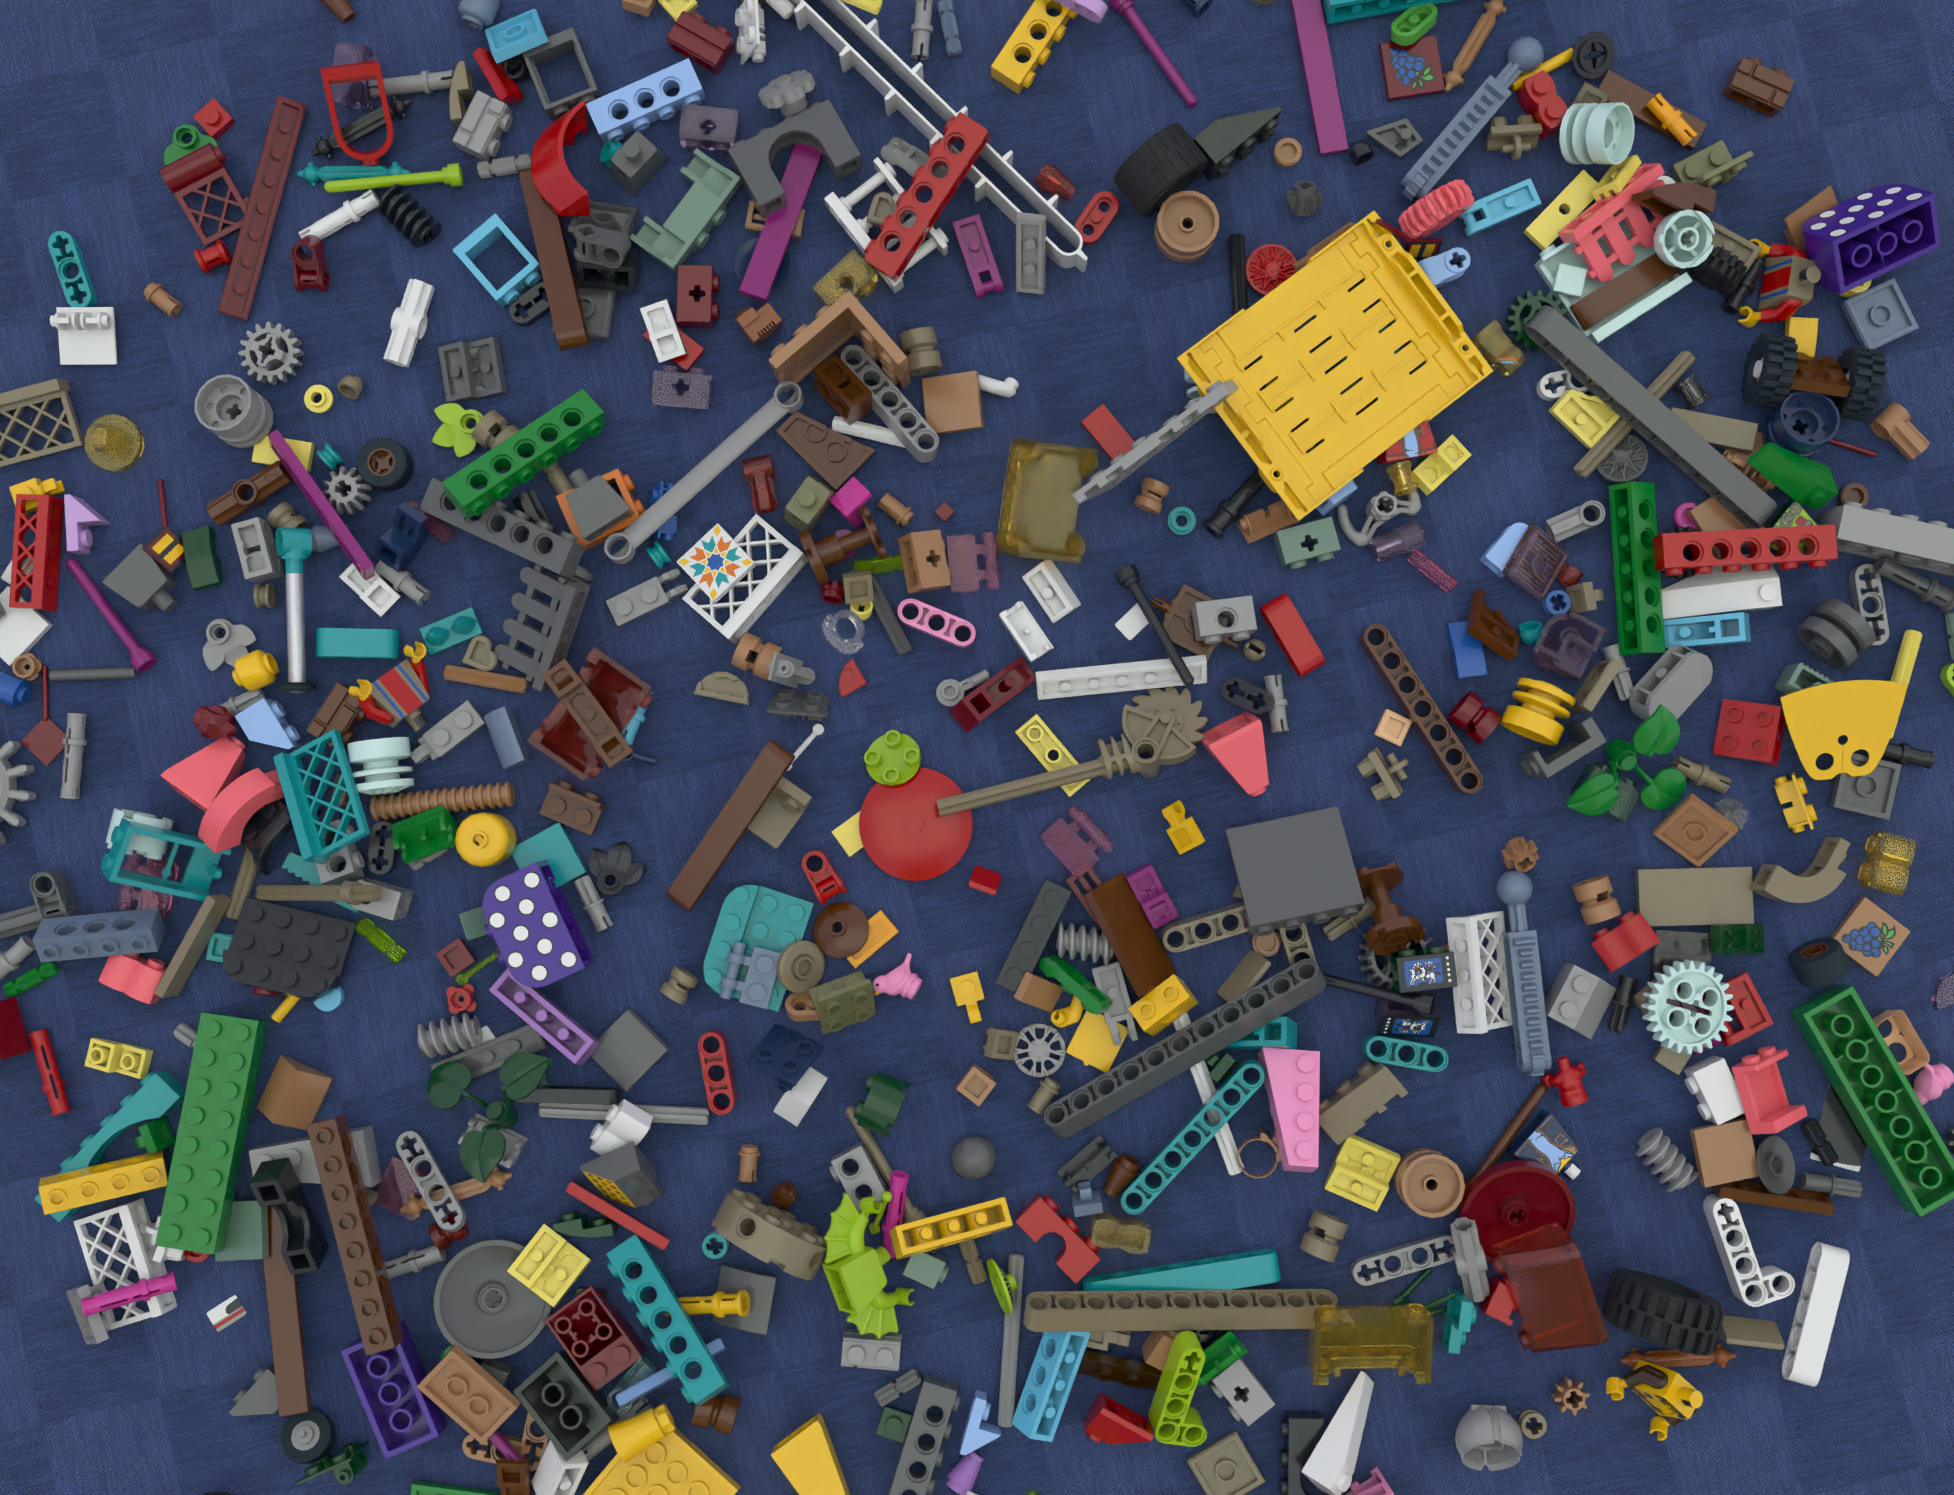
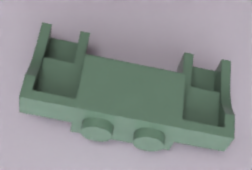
M697 148L693 152L695 157L688 167L685 168L683 166L680 170L682 176L693 183V186L663 224V228L645 216L643 219L645 224L637 235L632 234L629 237L634 245L653 259L656 258L675 273L678 270V265H682L691 252L694 253L697 248L701 249L705 246L710 237L709 232L715 225L719 226L723 222L727 214L726 204L742 184V180L738 175L715 162Z

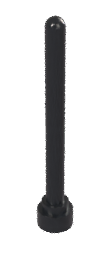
M1131 564L1122 568L1115 574L1120 586H1124L1125 589H1129L1183 684L1185 686L1193 685L1194 678L1139 584L1140 573L1136 566Z
M1323 973L1327 986L1413 1007L1414 1011H1418V1015L1432 1016L1436 1001V995L1423 992L1422 994L1417 993L1414 996Z

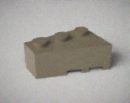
M1366 1061L1357 1069L1358 1075L1351 1081L1348 1079L1344 1080L1335 1088L1337 1093L1330 1099L1324 1098L1319 1101V1126L1337 1146L1365 1126V1121L1378 1111L1379 1114L1387 1109L1385 1104L1398 1094L1403 1098L1408 1094V1091L1391 1071L1380 1062Z

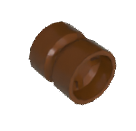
M718 1393L703 1405H696L691 1424L706 1429L712 1424L715 1431L731 1435L741 1398L730 1394L720 1398Z

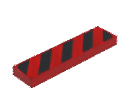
M575 1180L571 1181L566 1189L570 1195L662 1250L667 1248L672 1239Z

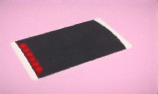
M1830 1082L1819 1125L1827 1136L1826 1140L1831 1143L1839 1157V1161L1833 1165L1859 1172L1866 1143ZM1812 1148L1810 1158L1821 1162L1814 1148Z

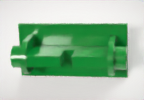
M1231 1330L1203 1350L1206 1357L1197 1386L1206 1385L1208 1381L1238 1359L1240 1360L1248 1352Z

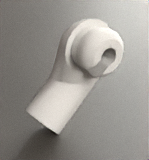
M979 375L980 390L1009 398L1016 394V390L1019 387L1017 380L1012 377L1006 378L1003 382Z

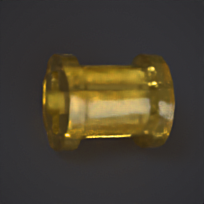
M1410 460L1393 464L1386 469L1387 473L1392 476L1395 486L1394 495L1396 497L1410 494L1419 489V484L1415 483L1410 469L1412 466Z

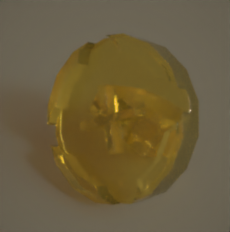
M116 414L104 415L95 420L87 429L84 439L85 451L89 459L98 467L113 472L124 471L130 468L129 466L141 458L144 449V438L141 430L130 419Z

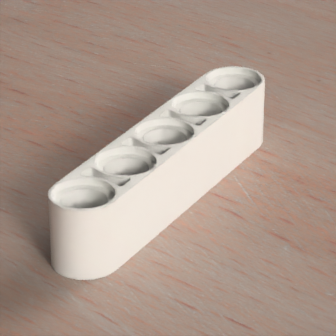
M1816 1242L1811 1249L1782 1363V1377L1786 1380L1815 1387L1820 1380L1849 1266L1850 1255L1847 1249L1821 1242Z

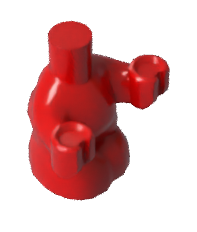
M1568 1056L1557 1058L1559 1071L1554 1076L1551 1072L1541 1076L1543 1084L1545 1086L1558 1087L1562 1106H1576L1586 1102L1589 1098L1581 1080L1586 1074L1583 1062H1579L1578 1065L1573 1064L1571 1067Z

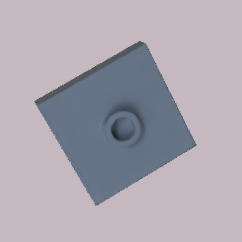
M1895 278L1840 303L1861 348L1876 349L1919 328Z

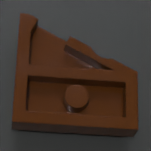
M1480 588L1472 593L1467 632L1473 638L1478 639L1491 648L1494 653L1499 654L1507 661H1511L1517 657L1520 636L1506 622L1498 608L1491 611L1483 600V597L1487 594Z

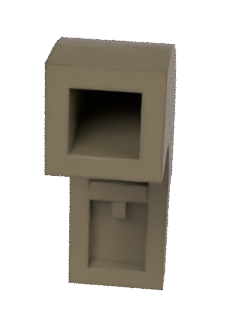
M1825 837L1811 865L1798 875H1794L1778 865L1762 864L1750 889L1765 898L1775 901L1808 903L1819 900L1834 891L1845 878L1846 873L1839 870L1838 866L1845 860L1847 856L1846 851L1851 843L1843 838Z

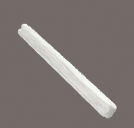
M1187 1012L1173 1022L1176 1032L1191 1024ZM1203 1060L1191 1067L1190 1071L1201 1101L1204 1104L1216 1090L1209 1076L1210 1073L1206 1062ZM1216 1110L1206 1111L1209 1122H1217L1221 1117ZM1227 1122L1214 1136L1228 1174L1236 1175L1241 1173L1242 1170L1238 1164V1149ZM1239 1155L1240 1163H1241L1242 1167L1244 1168L1243 1163H1242V1160H1241V1157H1240V1155Z

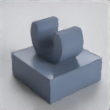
M1089 1180L1078 1182L1079 1193L1071 1194L1075 1217L1103 1213L1099 1190L1091 1191Z

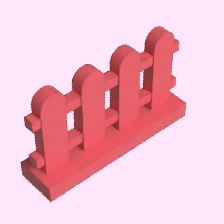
M1660 163L1643 164L1640 166L1620 193L1615 194L1613 192L1607 198L1603 196L1601 200L1596 201L1558 232L1562 242H1574L1576 244L1572 250L1575 255L1581 254L1590 269L1586 272L1589 279L1595 278L1598 282L1610 281L1613 277V269L1610 264L1616 260L1620 265H1629L1635 258V253L1632 249L1635 244L1642 248H1650L1654 245V229L1657 228L1665 217L1651 211L1654 218L1649 222L1640 207L1641 205L1631 201V197L1635 193L1665 185L1663 180H1657L1665 173ZM1623 219L1632 233V236L1628 239L1619 225V222ZM1601 237L1604 238L1611 251L1607 256L1604 255L1597 242Z

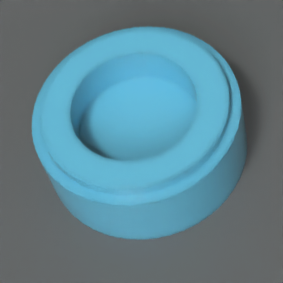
M339 985L337 989H333L326 996L313 1002L322 1011L335 1010L344 1001V991Z

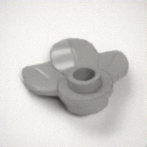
M225 619L213 620L206 629L208 641L203 648L204 661L211 671L217 670L224 662L234 667L237 658L249 653L246 646L253 644L257 640L254 632L245 625H233ZM221 628H224L226 631V635L223 638L218 636Z

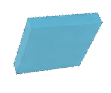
M536 9L529 10L485 29L490 50L496 64L549 42Z

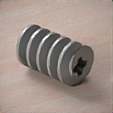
M1059 922L1056 940L1059 958H1063L1065 952L1069 951L1070 960H1074L1077 953H1080L1082 962H1085L1088 955L1091 954L1093 963H1097L1099 957L1103 956L1104 965H1108L1113 956V950L1103 931L1098 935L1096 927L1093 926L1089 933L1086 934L1085 925H1080L1078 931L1075 932L1073 923H1070L1067 929L1064 930L1062 922Z
M464 1013L462 1022H459L456 1015L452 1016L451 1025H448L445 1018L440 1019L439 1028H437L434 1021L429 1022V1030H426L422 1023L418 1024V1044L422 1055L430 1058L436 1057L438 1053L446 1055L449 1050L453 1053L458 1052L460 1047L463 1050L470 1049L471 1044L475 1048L479 1047L482 1044V1030L479 1019L474 1015L473 1020H471L468 1014Z
M1657 1127L1646 1132L1638 1140L1637 1144L1640 1147L1635 1154L1637 1157L1644 1154L1647 1155L1643 1161L1645 1166L1652 1163L1655 1164L1650 1172L1652 1175L1659 1172L1662 1173L1658 1178L1660 1184L1667 1181L1670 1182L1665 1188L1667 1192L1680 1190L1692 1183L1699 1173L1693 1171L1692 1164L1685 1162V1156L1682 1153H1678L1676 1145L1670 1144L1671 1140L1669 1137L1663 1135V1130Z

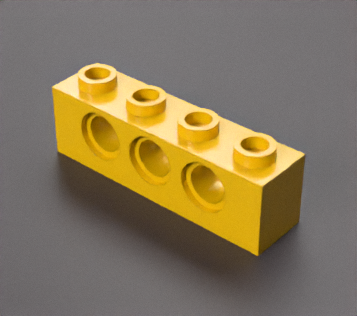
M1035 0L991 65V77L1018 95L1023 87L1029 88L1036 76V73H1034L1035 69L1039 64L1043 66L1051 54L1049 48L1054 41L1059 42L1067 29L1065 27L1066 23L1070 18L1075 19L1078 13L1054 0ZM1050 9H1056L1061 14L1056 17H1052L1047 14V11ZM1034 32H1041L1045 37L1041 40H1036L1031 35ZM1019 55H1026L1030 60L1026 63H1020L1015 58Z
M159 1150L151 1154L146 1153L40 1178L38 1187L44 1215L167 1186L168 1172L164 1152Z
M1002 1197L895 1226L889 1233L896 1259L899 1260L1004 1231L1013 1224L1006 1199Z

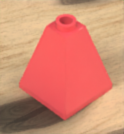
M1245 711L1201 733L1204 735V739L1200 743L1248 795L1250 794L1251 797H1254L1266 791L1265 786L1269 785L1263 726L1259 718Z
M234 736L230 739H219L168 768L160 776L175 791L206 812L220 792L238 778L247 756L243 751L246 746Z

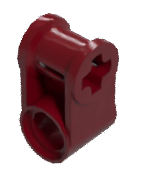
M305 235L291 248L295 288L298 292H303L305 289H320L322 292H327L330 286V278L326 266L324 245L318 237ZM302 245L309 247L312 250L313 256L305 254Z

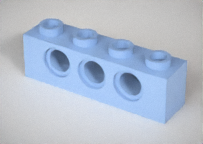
M688 58L587 103L586 107L605 144L607 141H620L624 138L625 134L634 130L643 131L650 126V123L659 119H670L681 109L694 108L706 97ZM672 88L680 90L676 96L669 97L666 95ZM651 99L654 101L653 105L649 108L641 107L645 100ZM618 112H628L624 119H615Z

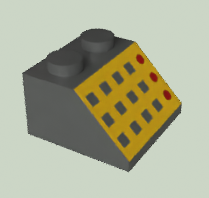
M633 1141L580 1165L581 1171L602 1195L609 1199L638 1208L648 1205L653 1200L662 1196L655 1167Z

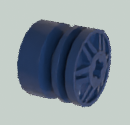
M1798 390L1791 393L1764 422L1761 431L1762 442L1764 445L1768 442L1811 459L1838 432L1840 425L1839 410L1834 402L1825 394Z

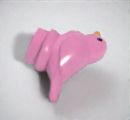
M907 953L904 962L886 975H881L874 979L873 989L875 996L886 993L891 996L900 994L902 997H907L911 1000L914 998L923 980L917 977V974L911 973V953Z
M1945 1064L1925 1065L1924 1069L1915 1077L1913 1090L1922 1106L1930 1100L1939 1098L1943 1090L1950 1088L1951 1084L1954 1083V1075Z

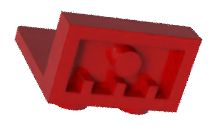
M1724 699L1721 705L1713 754L1759 761L1767 766L1778 767L1786 725L1783 708L1781 706Z

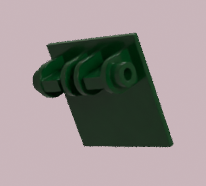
M354 1441L342 1447L340 1453L333 1457L328 1453L324 1458L304 1470L305 1475L297 1482V1485L330 1470H333L340 1484H349L367 1465V1458L363 1449L369 1444L368 1441L359 1445Z

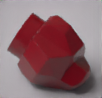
M202 705L194 715L193 725L199 728L204 738H231L237 732V728L234 726V718L226 707L216 705L207 707Z

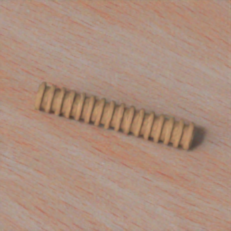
M508 781L504 785L498 782L496 786L489 783L487 787L480 784L478 788L475 785H470L469 789L466 786H461L460 789L452 787L451 790L448 788H444L442 791L435 789L434 792L426 790L425 793L417 791L416 794L408 792L407 795L399 793L398 796L396 794H390L389 797L381 795L380 798L372 796L370 812L375 821H380L381 818L389 820L390 817L392 819H398L399 816L406 818L408 815L412 817L441 805L449 813L452 810L460 812L461 809L468 811L469 808L475 811L478 807L484 810L487 806L493 809L496 805L499 808H503L505 804L508 807H512L515 802L513 785Z

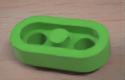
M1430 3L1410 7L1391 25L1390 36L1392 41L1401 46L1415 43L1436 24L1438 12L1436 6Z

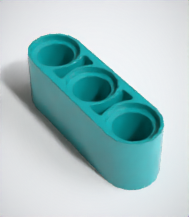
M316 628L315 657L399 659V630Z
M1376 1033L1366 1035L1361 1042L1363 1054L1376 1062L1430 1072H1440L1448 1064L1447 1052L1432 1043L1377 1035ZM1376 1040H1380L1382 1042L1381 1052L1372 1055L1370 1052L1371 1044ZM1408 1045L1410 1047L1409 1057L1400 1060L1398 1056L1399 1049L1402 1046ZM1436 1050L1438 1061L1433 1065H1429L1427 1063V1055L1431 1051Z

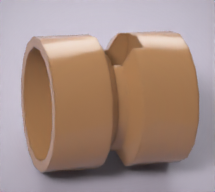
M745 632L735 650L731 665L744 671L752 669L753 675L769 681V664L774 657V653L782 654L783 648L771 642L762 644L761 638ZM754 651L758 652L756 660L752 658Z
M1608 875L1593 877L1572 885L1576 901L1583 904L1580 912L1586 925L1606 921L1621 914L1617 899L1610 895L1613 888Z

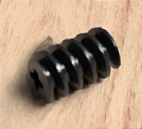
M395 184L382 196L378 205V212L385 216L390 224H394V228L398 232H402V236L406 240H410V244L414 248H420L429 244L439 235L442 225L436 223L432 226L435 218L432 215L425 217L427 210L424 207L417 209L419 202L416 199L409 201L411 194L408 191L401 193L403 186Z

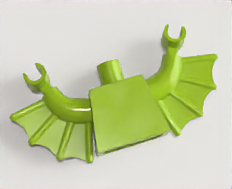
M845 1193L840 1206L830 1214L831 1225L826 1236H824L827 1246L826 1258L821 1264L839 1311L850 1313L847 1322L855 1324L861 1335L873 1333L877 1339H880L881 1336L888 1332L898 1333L899 1329L894 1306L897 1304L905 1306L914 1305V1301L908 1300L910 1292H914V1289L898 1287L895 1292L885 1293L882 1290L887 1283L882 1266L890 1260V1254L882 1246H879L877 1249L865 1246L864 1232L869 1222V1215L880 1213L883 1203L874 1202L876 1196L864 1197L860 1201L861 1213H859L850 1196Z

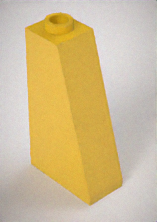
M820 1412L773 1446L771 1457L799 1495H850Z

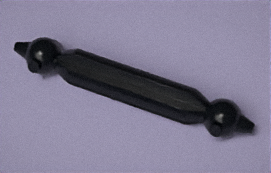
M392 96L390 98L392 102L389 106L392 119L395 115L401 116L402 119L406 118L407 107L412 103L411 99L402 100ZM381 106L341 128L345 140L351 144L386 125L383 107ZM332 133L329 140L323 139L322 136L317 137L316 148L311 153L313 156L322 155L327 156L328 159L333 158V150L340 148L335 134Z

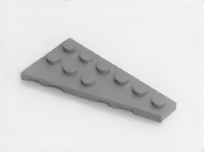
M1232 379L1224 383L1218 380L1206 389L1208 393L1202 399L1197 397L1184 407L1185 411L1179 416L1176 414L1163 424L1164 427L1159 431L1138 439L1131 445L1132 450L1126 454H1120L1110 462L1111 466L1105 471L1102 469L1089 479V483L1072 494L1075 500L1080 504L1112 490L1239 389Z

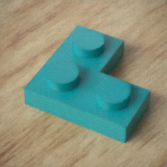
M1449 1288L1448 1294L1455 1292L1456 1297L1447 1301L1442 1346L1448 1353L1460 1354V1347L1464 1346L1466 1341V1332H1470L1471 1324H1474L1476 1321V1307L1473 1306V1302L1461 1290Z

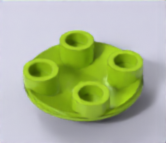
M890 730L871 744L868 751L864 754V761L869 775L876 782L887 786H895L907 782L916 774L921 763V751L918 744L910 736L899 733L896 730Z

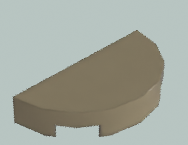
M714 672L706 676L697 684L693 693L695 695L750 706V694L746 684L738 676L728 672Z

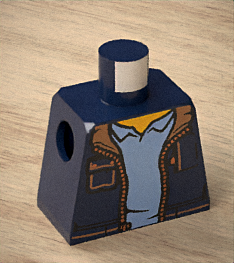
M1543 1109L1507 1148L1510 1153L1519 1159L1544 1164L1558 1174L1559 1172L1562 1173L1569 1181L1575 1179L1581 1172V1168L1572 1160L1579 1151L1578 1147L1555 1117Z

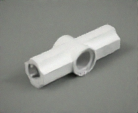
M409 279L401 306L397 307L392 315L390 325L392 334L383 358L384 360L409 368L417 341L422 339L426 332L428 323L426 314L435 290L432 285L417 279Z

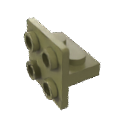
M861 970L808 989L810 1000L819 1017L822 1034L837 1032L851 1024L864 1022L876 1014L873 984L870 979H865Z

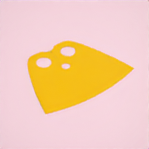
M1881 680L1841 681L1806 688L1780 697L1788 730L1806 772L1815 780L1832 779L1839 773H1847L1852 777L1871 773L1878 765L1890 740L1901 711L1908 684ZM1846 735L1848 738L1846 744H1839L1838 738ZM1859 749H1864L1869 754L1868 762L1860 767L1853 765L1851 762L1852 754ZM1823 753L1831 754L1834 759L1833 765L1827 770H1820L1816 766V759Z

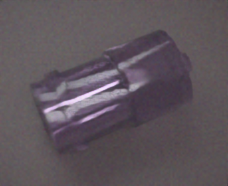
M1410 521L1394 528L1390 532L1374 536V538L1369 540L1370 550L1376 562L1389 561L1392 557L1402 553L1406 554L1425 546L1423 537L1425 531L1423 528L1420 529L1416 521Z

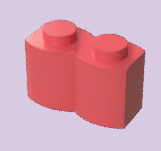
M140 953L109 956L99 977V982L112 989L124 992L126 995L143 1003H158L160 997L154 992L167 969L165 962L151 957L146 960L139 955Z

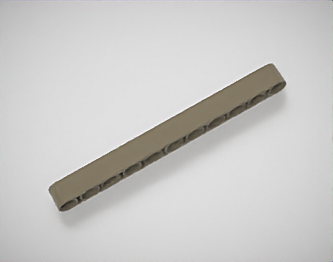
M1327 1289L1037 1291L1030 1293L1026 1297L1023 1323L1027 1329L1034 1332L1324 1329L1330 1327L1333 1323L1337 1297Z

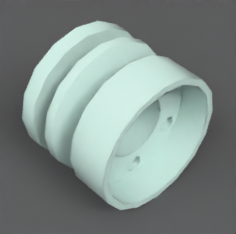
M1610 102L1600 104L1577 103L1569 107L1562 119L1559 137L1561 153L1565 160L1570 164H1621L1627 158L1634 140L1635 124L1629 106L1623 102Z
M409 737L372 739L347 744L349 763L363 764V770L352 773L354 779H365V783L356 784L358 793L368 795L390 794L415 786L414 778L400 779V774L413 772V768L399 766L398 760L411 756Z

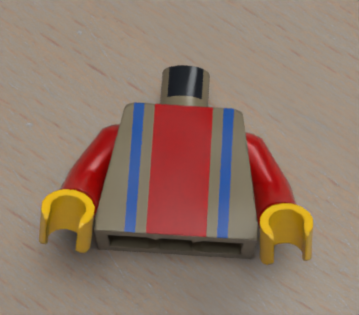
M1751 239L1750 242L1759 245L1762 249L1757 258L1761 259L1766 254L1769 255V258L1765 259L1766 268L1763 273L1758 308L1760 312H1754L1748 306L1741 307L1739 313L1748 317L1740 319L1738 322L1750 328L1760 320L1762 323L1789 320L1800 307L1811 301L1814 283L1820 280L1821 272L1816 267L1815 262L1807 259V254L1796 246L1774 243L1771 246H1767L1766 243L1758 239Z
M415 641V652L411 646L406 645L404 653L412 659L410 661L404 660L373 683L357 679L360 689L350 686L349 693L352 696L358 697L357 701L368 719L384 725L388 724L392 728L406 720L415 732L430 722L420 711L430 700L427 672L423 659L426 654V647L423 643Z

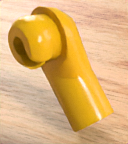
M1073 995L1070 1006L1052 1012L1051 1022L1061 1028L1077 1023L1084 1010L1081 1001Z

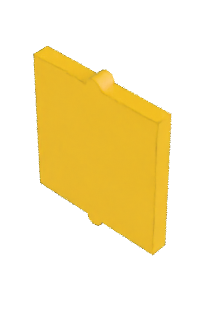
M1085 1011L1066 1049V1053L1082 1060L1085 1066L1090 1064L1104 1072H1108L1121 1045H1114L1109 1024H1106L1104 1015H1096L1095 1013L1092 1014ZM1115 1022L1120 1033L1122 1045L1128 1033V1027Z

